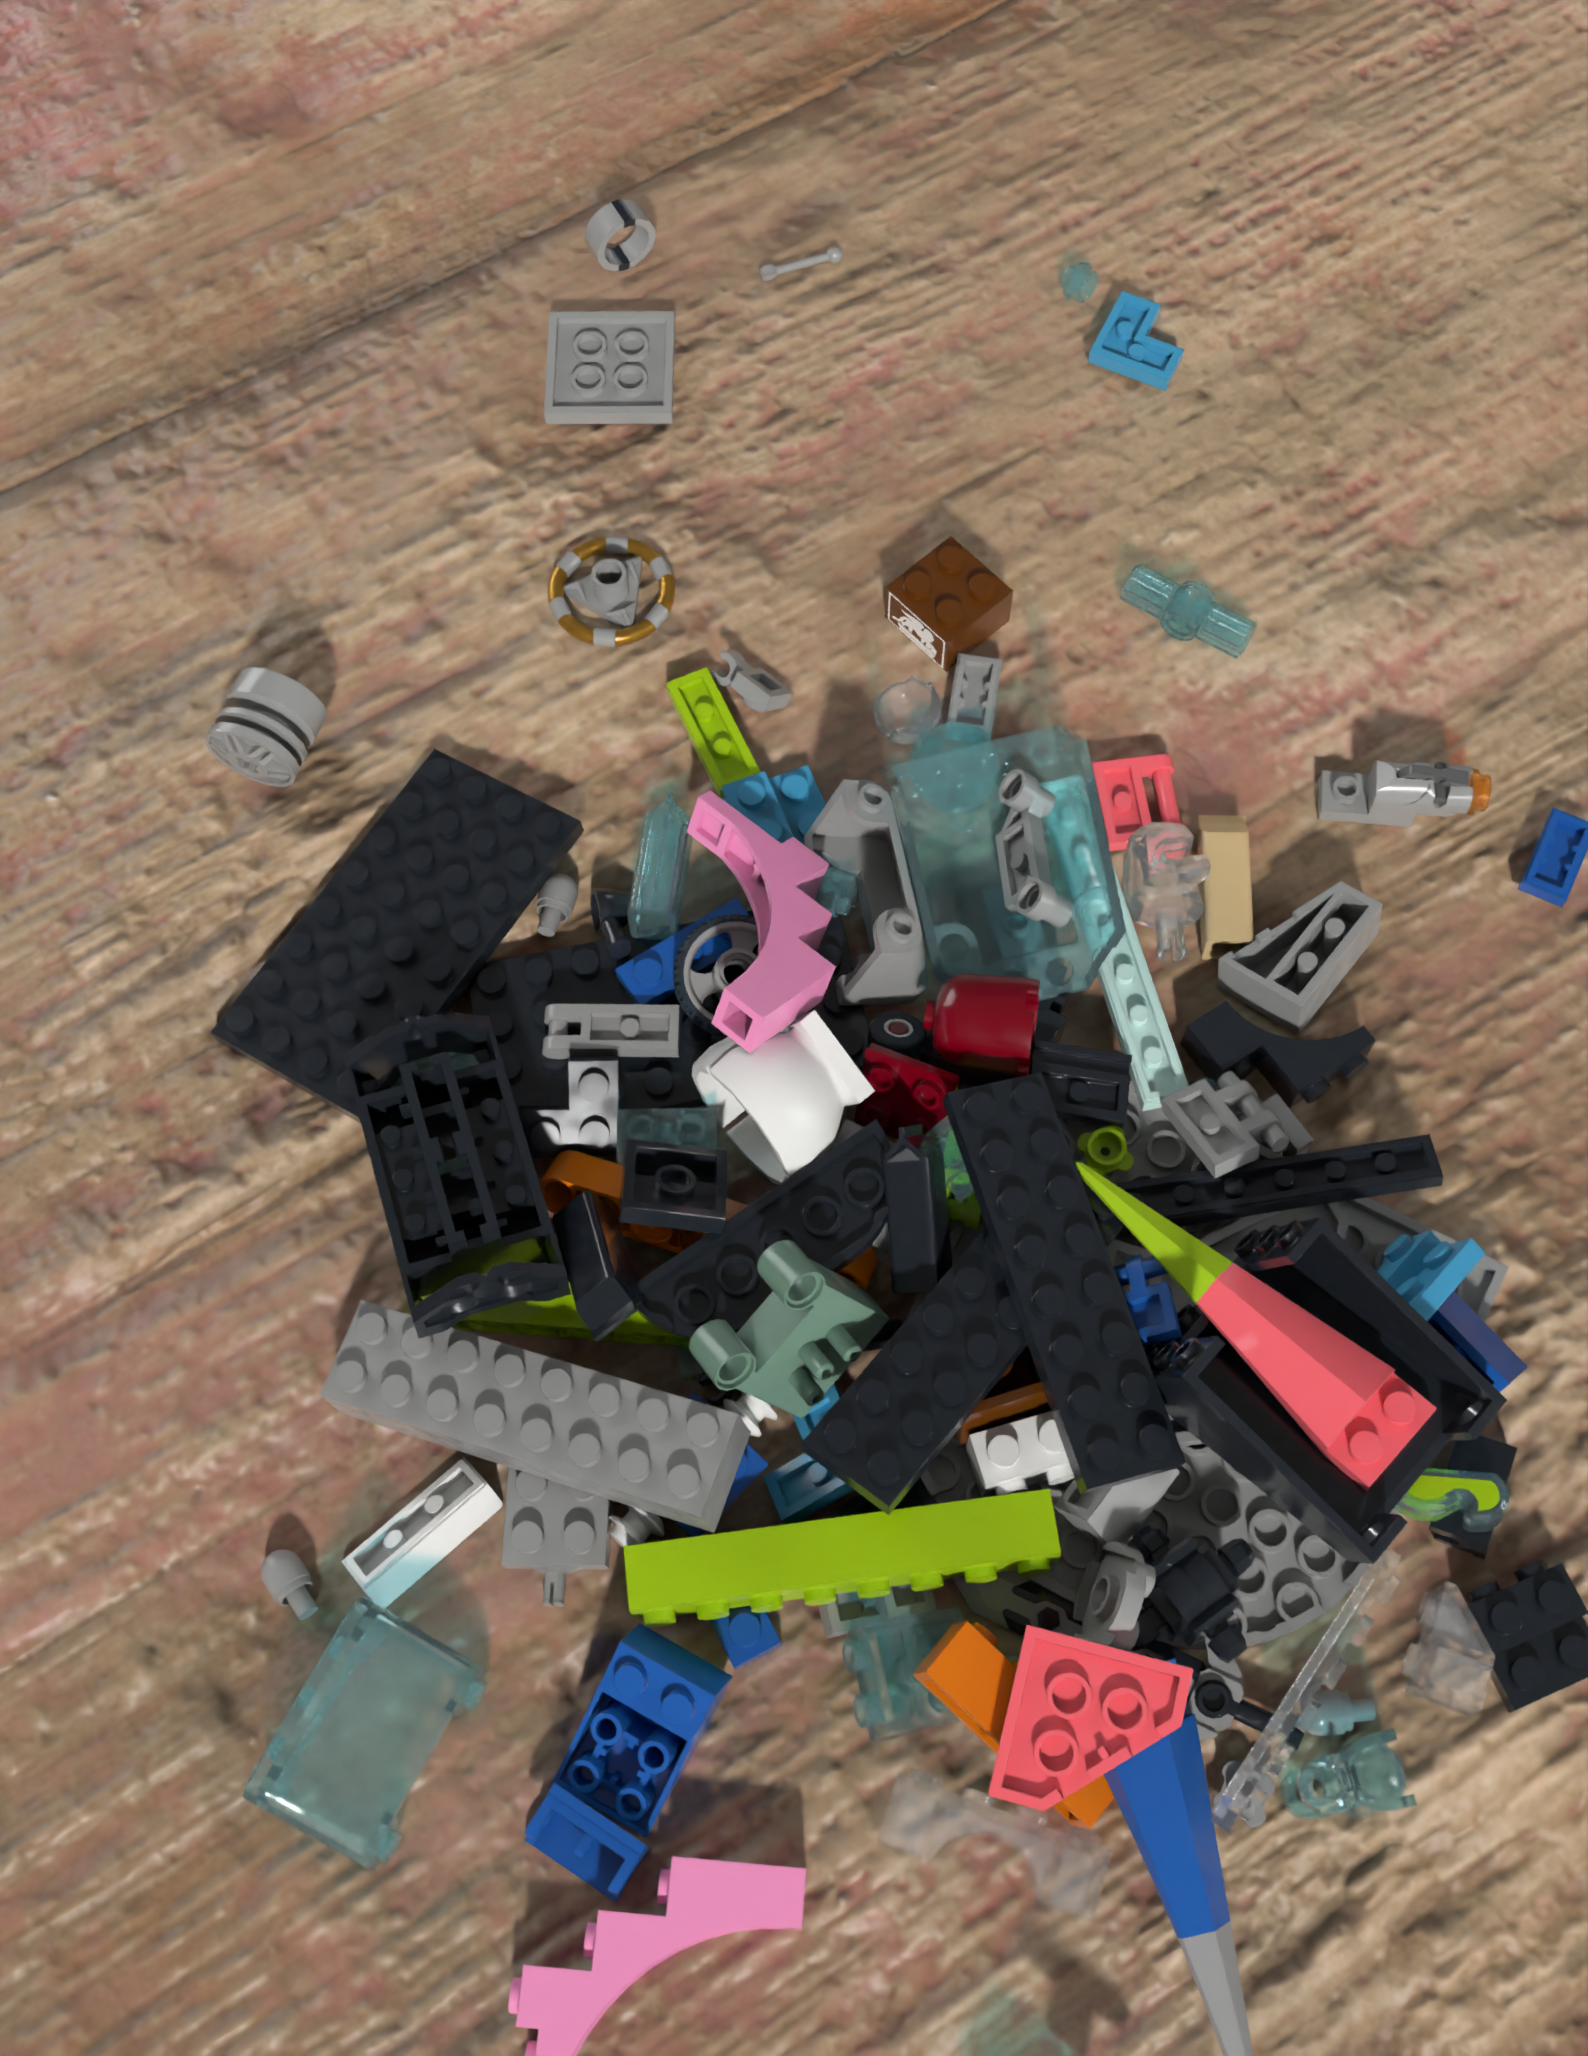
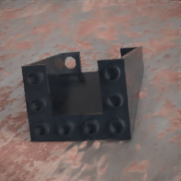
M1321 1217L1301 1222L1293 1220L1287 1225L1280 1227L1273 1225L1267 1230L1259 1232L1256 1229L1252 1230L1234 1248V1252L1238 1256L1234 1259L1233 1263L1394 1368V1373L1437 1409L1372 1486L1365 1491L1322 1455L1281 1403L1196 1304L1194 1306L1188 1304L1177 1313L1182 1337L1164 1341L1160 1345L1158 1343L1150 1345L1144 1350L1169 1416L1346 1560L1374 1564L1408 1523L1401 1515L1390 1514V1512L1449 1440H1475L1507 1399Z

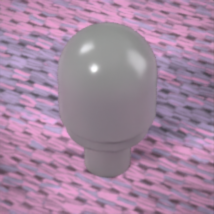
M565 874L551 875L541 888L536 901V911L541 916L537 931L540 934L553 937L558 924L566 922L568 917L572 915L578 897V888L571 877Z
M285 1549L270 1553L261 1565L260 1573L264 1585L274 1601H278L281 1606L291 1605L299 1620L309 1618L318 1610L316 1603L309 1594L313 1587L310 1573L296 1553Z
M1338 1689L1309 1692L1300 1699L1297 1705V1719L1299 1723L1307 1726L1305 1731L1315 1736L1345 1734V1731H1352L1353 1722L1375 1720L1376 1717L1372 1698L1350 1699L1346 1691L1340 1692Z

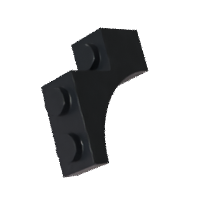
M1225 1001L1187 1025L1180 1045L1215 1089L1219 1087L1218 1079L1224 1073L1232 1071L1241 1081L1257 1068L1290 1109L1303 1099L1307 1104L1318 1100L1331 1088L1329 1082L1343 1074L1346 1079H1349L1360 1072L1370 1062L1367 1055L1376 1040L1364 1025L1353 1032L1324 1040H1297L1278 1036L1255 1026L1243 1018Z

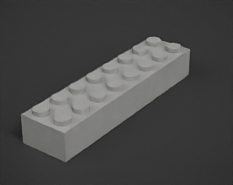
M361 1300L320 1393L323 1399L342 1414L715 1533L751 1434L737 1413L450 1327L444 1332L419 1339L412 1315Z

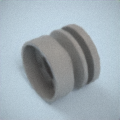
M248 667L240 670L226 699L228 707L218 712L215 724L211 726L207 733L205 743L209 751L220 762L236 773L269 786L286 787L293 785L300 770L299 766L303 765L308 754L305 747L313 745L327 717L325 706L312 691L281 673L258 667Z

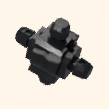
M1149 1523L1137 1531L1132 1537L1133 1547L1141 1552L1144 1562L1149 1561L1150 1565L1155 1568L1156 1580L1151 1593L1143 1600L1142 1607L1145 1610L1141 1608L1137 1619L1139 1635L1134 1647L1145 1646L1158 1638L1160 1629L1171 1642L1182 1636L1185 1644L1189 1647H1192L1207 1636L1210 1640L1207 1646L1220 1660L1228 1664L1246 1651L1247 1645L1244 1636L1235 1623L1229 1625L1226 1620L1233 1616V1611L1240 1605L1235 1597L1240 1589L1236 1578L1250 1568L1256 1556L1247 1542L1242 1538L1233 1539L1218 1548L1216 1553L1206 1542L1196 1549L1192 1540L1185 1538L1170 1549L1168 1546L1170 1539L1159 1527Z

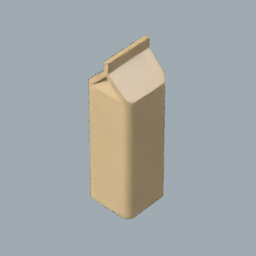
M1198 816L1197 852L1201 955L1203 960L1218 961L1219 958L1231 951L1234 954L1254 941L1249 829L1246 825V816Z

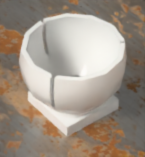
M815 1010L799 1017L750 1054L729 1037L710 1046L693 1064L691 1075L702 1100L721 1128H724L746 1110L749 1115L725 1134L751 1164L777 1185H780L830 1151L835 1143L844 1107L861 1103L875 1091Z

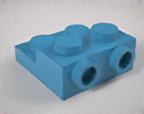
M808 765L769 779L765 771L722 786V796L725 802L781 844L794 837L805 845L804 836L826 805Z
M1431 1231L1411 1237L1403 1234L1386 1248L1383 1253L1385 1258L1382 1261V1265L1378 1270H1374L1428 1321L1486 1252L1472 1238L1449 1244L1447 1241L1441 1242Z

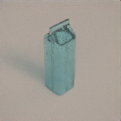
M668 792L666 801L651 809L644 817L627 911L630 934L634 938L665 940L679 930L693 840L692 836L687 833L690 819L674 802L673 793Z

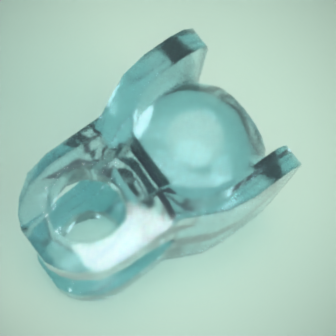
M1389 1729L1371 1733L1335 1750L1330 1755L1318 1757L1289 1771L1283 1778L1280 1788L1285 1808L1299 1819L1314 1820L1336 1814L1354 1819H1368L1416 1806L1417 1802L1414 1794L1403 1796L1406 1790L1404 1769L1398 1754L1386 1745L1397 1740L1395 1730ZM1314 1779H1317L1323 1787L1324 1798L1316 1794L1313 1788ZM1296 1784L1298 1786L1300 1797L1304 1805L1300 1803L1296 1796Z

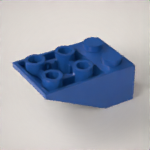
M639 1623L620 1641L556 1773L553 1783H556L566 1791L647 1838L709 1726L733 1676Z

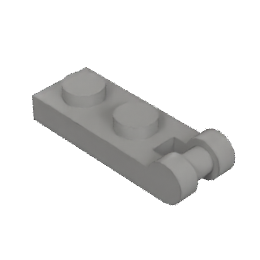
M550 1004L545 1007L544 1023L549 1026L548 1036L543 1038L542 1054L547 1058L557 1060L567 1059L570 1056L679 1057L680 1005ZM581 1025V1034L568 1035V1027Z

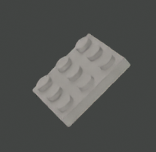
M550 311L544 402L545 423L673 424L675 311Z

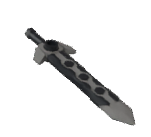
M1013 1571L996 1572V1580L980 1584L965 1583V1577L953 1578L973 1612L1022 1636L1025 1634L1027 1625L1075 1637L1074 1633L1083 1636V1622L1073 1619V1603L1031 1580L1019 1576V1574ZM1205 1636L1208 1662L1211 1664V1666L1208 1665L1207 1667L1203 1661L1158 1640H1153L1142 1647H1133L1129 1651L1159 1660L1175 1658L1176 1664L1194 1669L1186 1705L1188 1713L1195 1714L1200 1741L1216 1737L1217 1730L1223 1731L1230 1727L1232 1720L1235 1719L1284 1743L1283 1746L1295 1752L1298 1750L1307 1726L1294 1720L1290 1722L1242 1699L1244 1689L1242 1681L1239 1680L1242 1677V1671L1236 1659L1229 1664L1220 1660L1207 1646L1210 1642L1207 1636Z

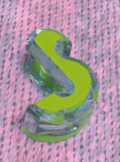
M1426 1468L1395 1508L1400 1514L1418 1522H1435L1455 1511H1461L1464 1514L1461 1522L1464 1530L1468 1532H1486L1500 1524L1505 1516L1510 1495L1505 1483L1496 1473Z

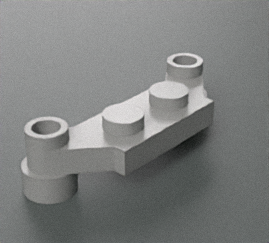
M1014 769L1005 776L999 788L1000 801L1011 808L1002 831L995 836L1005 909L1018 916L1022 914L1034 921L1044 920L1056 927H1062L1072 917L1073 904L1056 894V890L1052 886L1041 818L1051 812L1055 803V796L1052 792L1041 787L1038 780L1021 769Z

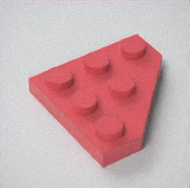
M1027 1625L988 1796L1045 1811L1182 1727L1194 1669Z

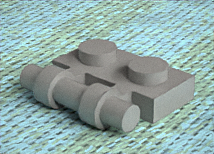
M1232 1071L1224 1073L1218 1079V1085L1221 1090L1216 1092L1203 1079L1162 1098V1112L1214 1178L1258 1159L1259 1144L1256 1140L1266 1142L1273 1152H1279L1289 1144V1138L1281 1130L1282 1122L1273 1111L1265 1110L1257 1101L1258 1095L1249 1082L1240 1081ZM1232 1110L1234 1112H1241L1246 1119L1239 1121L1232 1113Z

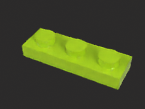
M707 667L666 683L667 694L721 799H723V785L760 773Z

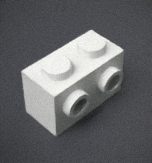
M1051 1411L969 1435L966 1452L981 1498L1028 1491V1485L1047 1480L1048 1485H1055L1074 1478Z

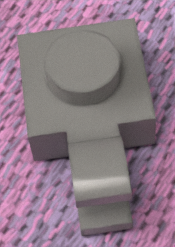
M734 650L721 652L720 657L728 662L730 672L727 674L723 670L712 671L711 676L716 684L720 686L730 685L731 688L743 696L742 701L748 707L758 712L786 708L794 693L761 667H751L739 652Z

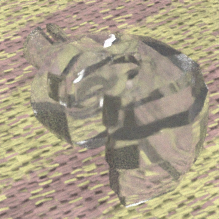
M1151 822L1140 827L1127 840L1122 863V892L1129 913L1135 923L1146 928L1156 929L1157 958L1160 961L1167 962L1168 951H1171L1172 962L1183 960L1188 955L1184 927L1199 920L1204 913V905L1198 884L1207 879L1211 865L1206 855L1186 857L1188 851L1192 848L1194 836L1185 825Z

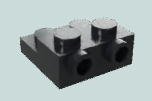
M627 1139L622 1167L619 1222L723 1234L726 1221L727 1150Z
M1543 1559L1514 1572L1518 1583L1502 1590L1496 1580L1468 1592L1467 1595L1471 1603L1456 1611L1509 1713L1588 1678V1626L1583 1619V1616L1588 1614V1610L1562 1563L1549 1569Z

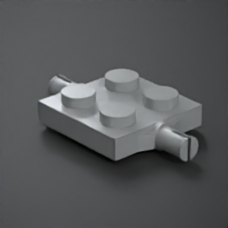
M508 1467L501 1565L506 1569H533L545 1574L542 1605L554 1607V1605L557 1607L565 1606L566 1574H572L582 1569H609L611 1542L609 1531L611 1530L612 1523L609 1516L612 1515L613 1500Z

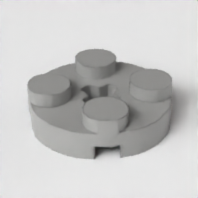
M1111 1541L1101 1548L1110 1553L1105 1556L1102 1562L1092 1559L1080 1581L1074 1603L1073 1619L1083 1622V1636L1074 1633L1075 1638L1129 1652L1138 1639L1139 1623L1137 1619L1144 1598L1151 1593L1154 1587L1156 1571L1153 1566L1144 1562L1143 1555L1139 1550L1116 1541Z

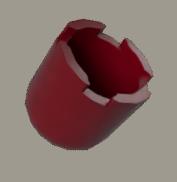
M959 973L949 977L942 984L937 1001L927 999L923 1028L933 1030V1046L937 1054L946 1062L958 1066L1016 1076L1029 1075L1031 1066L1029 1058L1031 1043H1034L1040 999L1038 993L1041 979L975 973Z

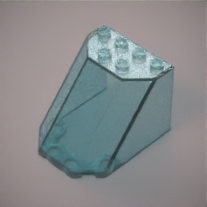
M1057 724L880 767L884 789L889 793L892 800L919 921L934 976L943 982L959 973L1041 979L1038 996H1040L1039 1001L1057 997L1060 993L1069 991L1075 993L1089 989L1099 974L1098 969L1112 948H1116L1125 934L1126 927L1087 740L1062 724ZM1014 769H1021L1038 780L1041 787L1052 792L1055 796V803L1051 812L1041 818L1052 886L1055 888L1056 894L1073 904L1072 917L1062 927H1056L1044 920L1034 921L1022 914L1018 916L1005 909L995 836L1002 831L1011 808L1000 801L999 788L1005 776Z

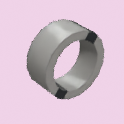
M630 199L615 200L604 205L589 220L584 233L585 242L599 264L604 269L612 272L624 271L638 264L651 251L656 239L655 227L639 204ZM628 226H636L633 234L624 243L613 248H606L612 236L621 229Z

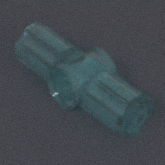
M1142 564L1135 565L1121 590L1120 599L1158 618L1162 628L1170 636L1181 641H1190L1196 638L1235 659L1241 657L1256 630V622L1216 603L1214 594L1203 584L1187 581L1181 585Z

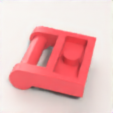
M1159 754L1092 762L1090 773L1108 852L1160 845L1166 848H1176L1188 843L1190 839L1187 825L1181 823L1171 775L1174 773L1171 756ZM1142 777H1148L1154 782L1162 824L1152 825Z

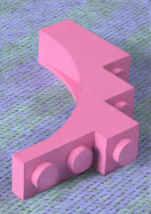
M709 790L698 797L687 833L720 857L735 875L753 910L759 943L756 960L742 975L724 988L711 1024L750 1054L764 1042L819 1004L836 966L816 952L832 916L831 912L814 900L829 863L794 837L781 844Z
M672 1856L671 1869L660 1870L657 1904L667 1905L666 1916L598 1910L597 1923H587L583 1956L587 1959H593L591 1971L523 1965L522 1977L513 1976L508 2011L509 2013L517 2014L516 2027L538 2029L537 2041L528 2040L525 2056H577L595 2025L625 1990L654 1966L679 1951L702 1941L733 1932L757 1929L802 1930L806 1868Z

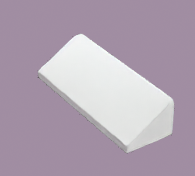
M463 1457L341 1562L380 1609H384L503 1506V1503L489 1484Z

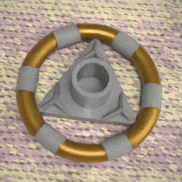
M600 537L576 546L568 551L556 564L548 585L549 607L557 623L574 638L594 646H622L647 637L656 631L669 616L675 598L674 575L665 558L649 545L629 537ZM602 553L630 554L634 556L622 562L610 558L603 559L595 564L591 574L566 583V580L581 562L592 556ZM642 561L650 566L659 583V597L657 603L642 621L635 624ZM564 593L565 596L619 627L620 630L592 628L581 623L573 616L564 599Z

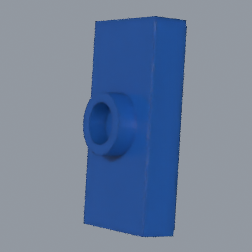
M1552 808L1517 889L1562 908L1568 899L1588 850V821Z

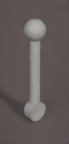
M831 247L827 253L778 266L768 264L760 269L762 280L769 281L778 274L829 261L835 264L841 261L842 251L838 247Z

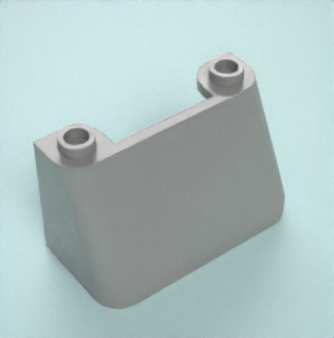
M842 780L804 836L805 846L817 855L827 859L834 866L832 870L834 879H855L871 954H858L852 961L853 971L849 974L841 975L835 982L838 1004L841 1006L912 1003L927 987L928 970L922 929L893 803L889 793L875 782L867 780Z

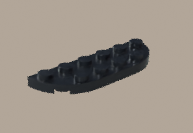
M874 1120L725 1222L723 1234H706L637 1281L643 1299L636 1306L637 1312L650 1323L664 1331L691 1338L695 1331L703 1324L717 1319L725 1320L737 1333L773 1292L757 1269L759 1258L772 1244L782 1240L794 1241L809 1259L835 1273L856 1260L874 1243L887 1222L890 1208L885 1203L882 1160L891 1147L878 1121Z

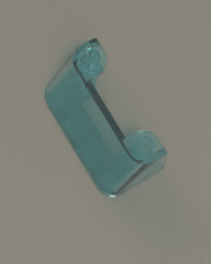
M361 1597L345 1616L253 1770L244 1789V1799L363 1867L374 1871L379 1862L385 1865L395 1853L402 1838V1833L396 1830L399 1823V1818L396 1815L452 1716H459L464 1709L472 1712L481 1701L488 1686V1682L483 1680L487 1670L366 1597Z

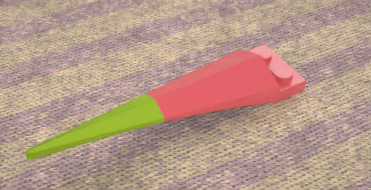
M1075 1161L1080 1178L1130 1230L1206 1315L1291 1415L1322 1455L1362 1489L1367 1491L1437 1408L1394 1373V1368L1082 1162Z

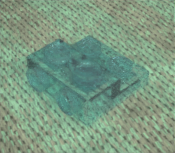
M960 1607L864 1621L848 1630L849 1639L844 1641L842 1648L843 1660L846 1669L850 1673L856 1672L860 1694H857L854 1699V1714L858 1725L861 1728H868L870 1740L915 1733L930 1727L962 1722L912 1675L952 1624L963 1622Z

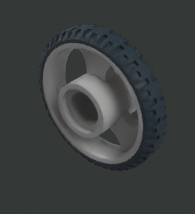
M728 914L705 921L686 937L675 959L673 985L681 1008L697 1026L718 1037L727 1038L728 1036L711 1024L714 1015L702 1006V1003L712 994L720 1000L724 988L729 985L724 977L725 968L737 966L746 971L756 960L757 956L753 953V949L759 943L757 925L753 916ZM727 933L730 937L732 948L725 951L718 958L712 971L701 974L691 970V964L698 949L709 939Z

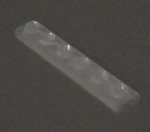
M1387 1547L1374 1564L1369 1565L1218 1800L1210 1820L1228 1833L1239 1817L1248 1823L1251 1821L1267 1794L1258 1788L1267 1772L1278 1778L1295 1748L1287 1744L1288 1739L1295 1728L1303 1733L1307 1732L1322 1707V1704L1314 1700L1323 1685L1331 1690L1335 1688L1350 1663L1341 1657L1347 1646L1351 1643L1360 1648L1376 1622L1368 1616L1373 1605L1377 1602L1386 1607L1399 1586L1401 1579L1394 1576L1393 1573L1402 1556Z

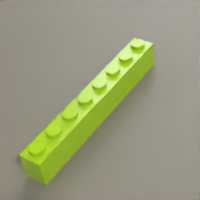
M1050 1489L895 1509L889 1515L884 1511L623 1546L629 1612L635 1621L643 1620L645 1627L668 1626L676 1623V1616L697 1613L699 1620L720 1619L730 1615V1608L751 1606V1612L754 1613L772 1612L782 1609L783 1601L804 1599L805 1605L809 1606L824 1605L835 1602L837 1600L836 1594L858 1591L859 1598H876L890 1594V1587L907 1584H911L913 1591H928L943 1587L944 1579L965 1577V1583L980 1584L996 1580V1572L1018 1570L1021 1577L1038 1576L1049 1573L1051 1571L1050 1565L1058 1564L1061 1555Z

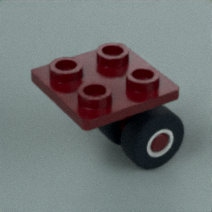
M902 1012L880 1014L869 1025L868 1047L864 1053L862 1074L875 1091L861 1103L857 1104L855 1122L865 1127L874 1120H877L885 1135L895 1139H899V1127L922 1124L923 1135L944 1153L951 1125L942 1100L947 1092L959 1089L960 1077L919 1061L918 1058L921 1056L920 1050L927 1038V1031L923 1028V1023L920 1020Z

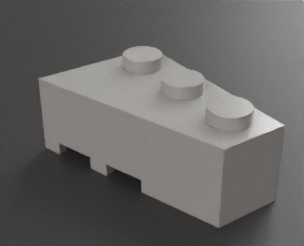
M1340 881L1293 911L1292 917L1272 930L1266 928L1258 933L1255 941L1234 954L1230 951L1219 958L1217 988L1294 1034L1299 1035L1378 935L1383 904Z

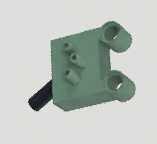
M782 1240L769 1246L759 1258L757 1265L758 1273L773 1292L737 1333L725 1320H712L703 1324L695 1331L690 1339L689 1349L715 1386L720 1390L738 1389L803 1418L814 1405L819 1404L823 1400L827 1390L852 1362L859 1359L862 1352L882 1349L903 1325V1322L897 1318L889 1319L863 1287L809 1259L794 1241Z

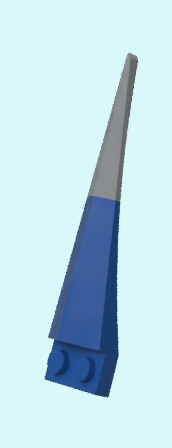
M1175 1658L1160 1659L1162 1661L1176 1664ZM1186 1705L1182 1727L1105 1773L1104 1777L1162 1900L1202 1997L1223 2056H1254L1195 1714H1189Z

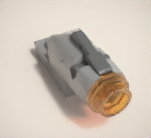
M1376 760L1369 774L1322 770L1318 786V819L1411 827L1417 814L1443 817L1455 814L1473 815L1475 811L1485 812L1488 807L1491 794V778L1489 774H1480L1479 769L1470 766L1445 764L1443 762L1407 763Z

